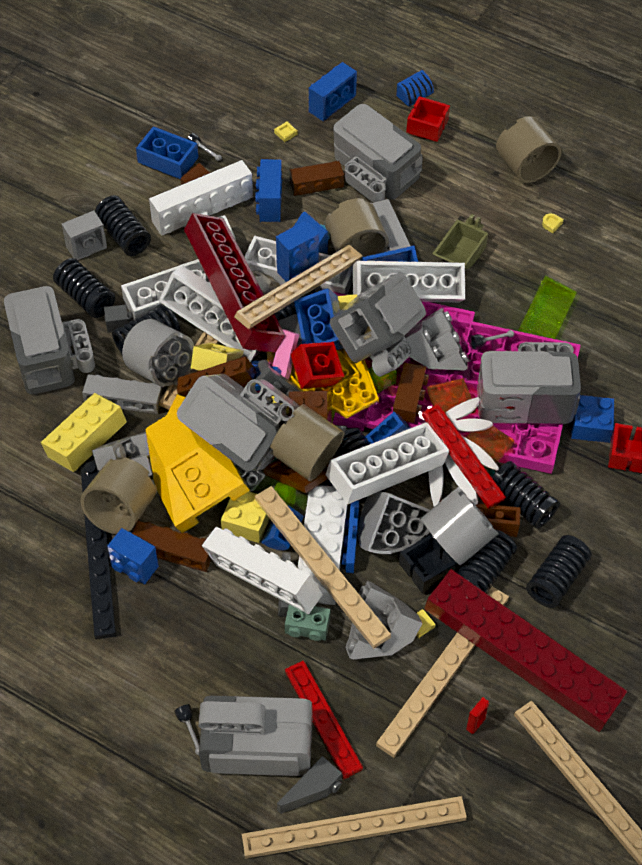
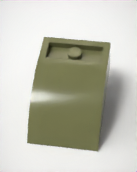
M471 214L465 223L457 219L432 254L450 263H465V269H469L478 260L487 246L488 233L482 230L484 225L481 224V218L477 217L475 220V215Z

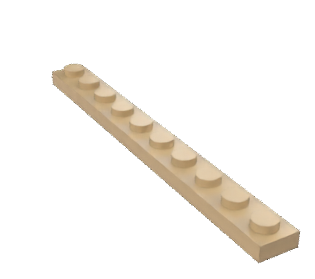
M348 245L237 311L235 318L250 329L351 267L356 261L361 260L362 255L352 246Z
M271 486L255 495V501L372 648L375 649L390 639V632Z
M493 586L489 589V596L502 605L506 604L509 596ZM459 633L454 636L377 741L376 746L393 758L397 755L475 647L473 643Z
M532 700L517 710L514 714L517 720L639 865H642V830Z
M462 796L244 833L242 834L245 859L466 821L467 816Z

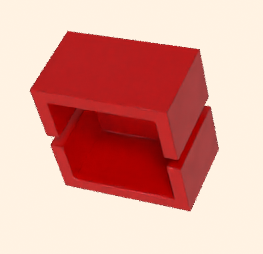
M419 96L414 109L412 108L407 118L406 133L438 142L449 120L450 105Z
M615 423L611 437L609 468L626 470V467H628L629 471L642 473V427H636L633 440H629L633 426Z

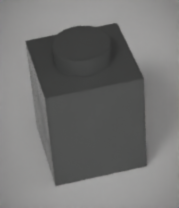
M126 305L104 307L108 333L132 321L131 312H127Z

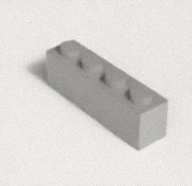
M389 199L374 202L373 205L389 238V244L385 252L410 247Z
M88 375L82 392L84 402L96 393L119 405L121 409L158 414L160 409L159 401L163 396L162 387L155 383L109 378L101 375Z

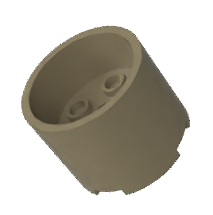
M527 116L516 120L517 123L507 130L505 128L497 140L496 149L500 157L521 182L531 183L543 178L554 169L561 157V147L535 117Z
M362 198L350 199L338 204L339 208L333 211L332 214L328 213L325 219V227L336 252L348 245L358 251L362 257L386 251L389 238L373 203L366 202Z
M302 404L293 411L294 417H291L286 424L283 423L270 446L273 449L270 454L308 481H312L325 469L337 452L344 438V431L307 405Z
M123 457L122 460H108L81 495L80 502L84 514L94 525L106 532L117 534L121 528L129 532L156 496L157 487L148 476L149 471L138 462Z

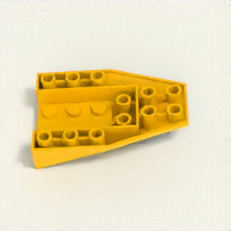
M342 348L336 351L344 378L332 387L301 390L332 392V410L345 418H349L379 401L365 360L354 363L345 349ZM267 352V361L273 366L275 353ZM292 364L289 380L300 388L294 364Z
M177 408L145 430L154 484L174 526L183 533L199 523L196 518L198 515L227 497L234 501L250 490L233 461L183 424L177 417Z

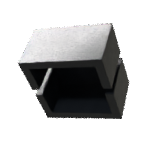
M432 534L400 552L399 565L409 577L412 576V581L422 594L440 584L451 569L456 572L457 562L444 550Z

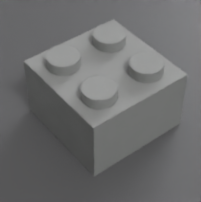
M95 211L62 223L66 247L73 258L79 260L107 248L104 227Z

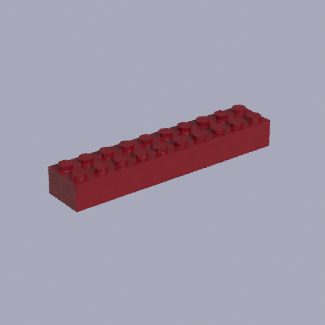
M192 213L184 231L242 348L276 353L285 334L274 314L250 329L235 318L237 311L261 298L264 294L224 218Z
M452 569L427 599L424 608L427 612L598 732L602 730L627 693V690Z

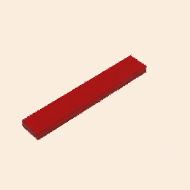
M439 404L423 411L421 416L449 449L448 454L489 509L503 501L505 495Z
M304 660L286 668L285 673L299 699H307L312 702V723L337 769L342 773L343 780L362 771L363 766Z

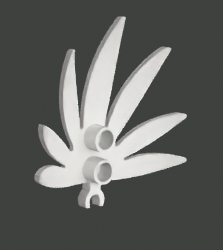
M479 397L465 401L445 412L459 431L478 432L493 426L491 421L483 419L457 420L469 415L477 408L481 402ZM420 411L419 416L423 419V417L421 416L422 412ZM463 437L482 465L496 471L499 470L495 461L482 448ZM448 454L445 464L451 476L467 497L475 505L478 504L476 491ZM442 466L429 471V485L434 507L440 503L443 493L444 476Z

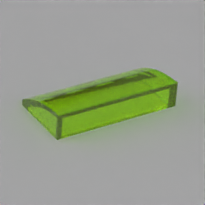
M545 275L517 331L555 339L577 292Z

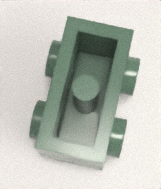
M289 605L285 620V633L292 637H309L314 641L326 640L331 609L314 606L308 615Z

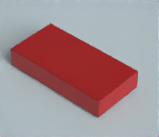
M484 697L481 698L469 713L466 730L471 734H474L486 719L489 701Z

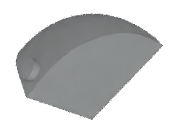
M379 491L367 496L358 525V542L360 547L366 551L379 554L403 551L429 534L430 531L426 528L421 518L430 509L386 492Z

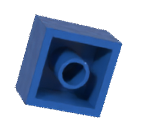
M580 395L577 413L572 420L571 439L610 443L614 428V399Z
M123 528L120 529L107 546L112 568L119 573L127 574L134 582L139 581L145 585L159 567L155 546Z

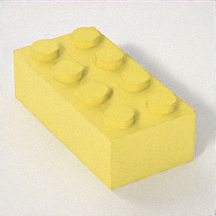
M94 393L53 430L41 444L48 458L75 472L93 455L92 450L102 446L127 421L119 405Z

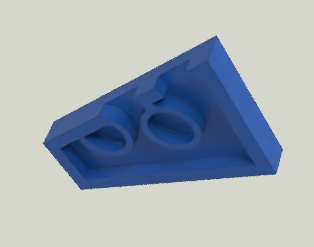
M359 501L351 503L350 518H346L345 530H349L348 535L344 536V547H347V553H343L342 565H346V573H354Z

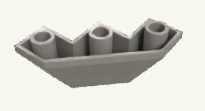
M443 308L416 324L404 335L412 349L410 357L429 369L466 370L468 369V362H470L467 354L462 351L459 343L461 339L458 333L452 327V317Z
M146 432L126 437L92 450L99 471L108 460H122L125 457L145 467L149 471L148 476L154 484Z
M367 581L365 586L360 588L358 594L390 632L391 638L373 649L352 623L349 639L346 644V651L351 659L393 655L414 640L423 624L419 615L403 601L374 583Z

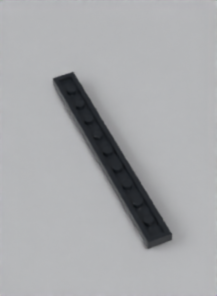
M95 460L86 461L80 466L82 493L99 472ZM84 514L95 640L116 637L107 532L94 525Z

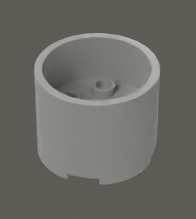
M147 319L136 324L128 333L123 345V360L130 370L161 387L176 386L178 378L188 375L191 371L194 343L185 334L157 320Z
M457 487L421 518L434 538L460 566L499 534L460 487Z

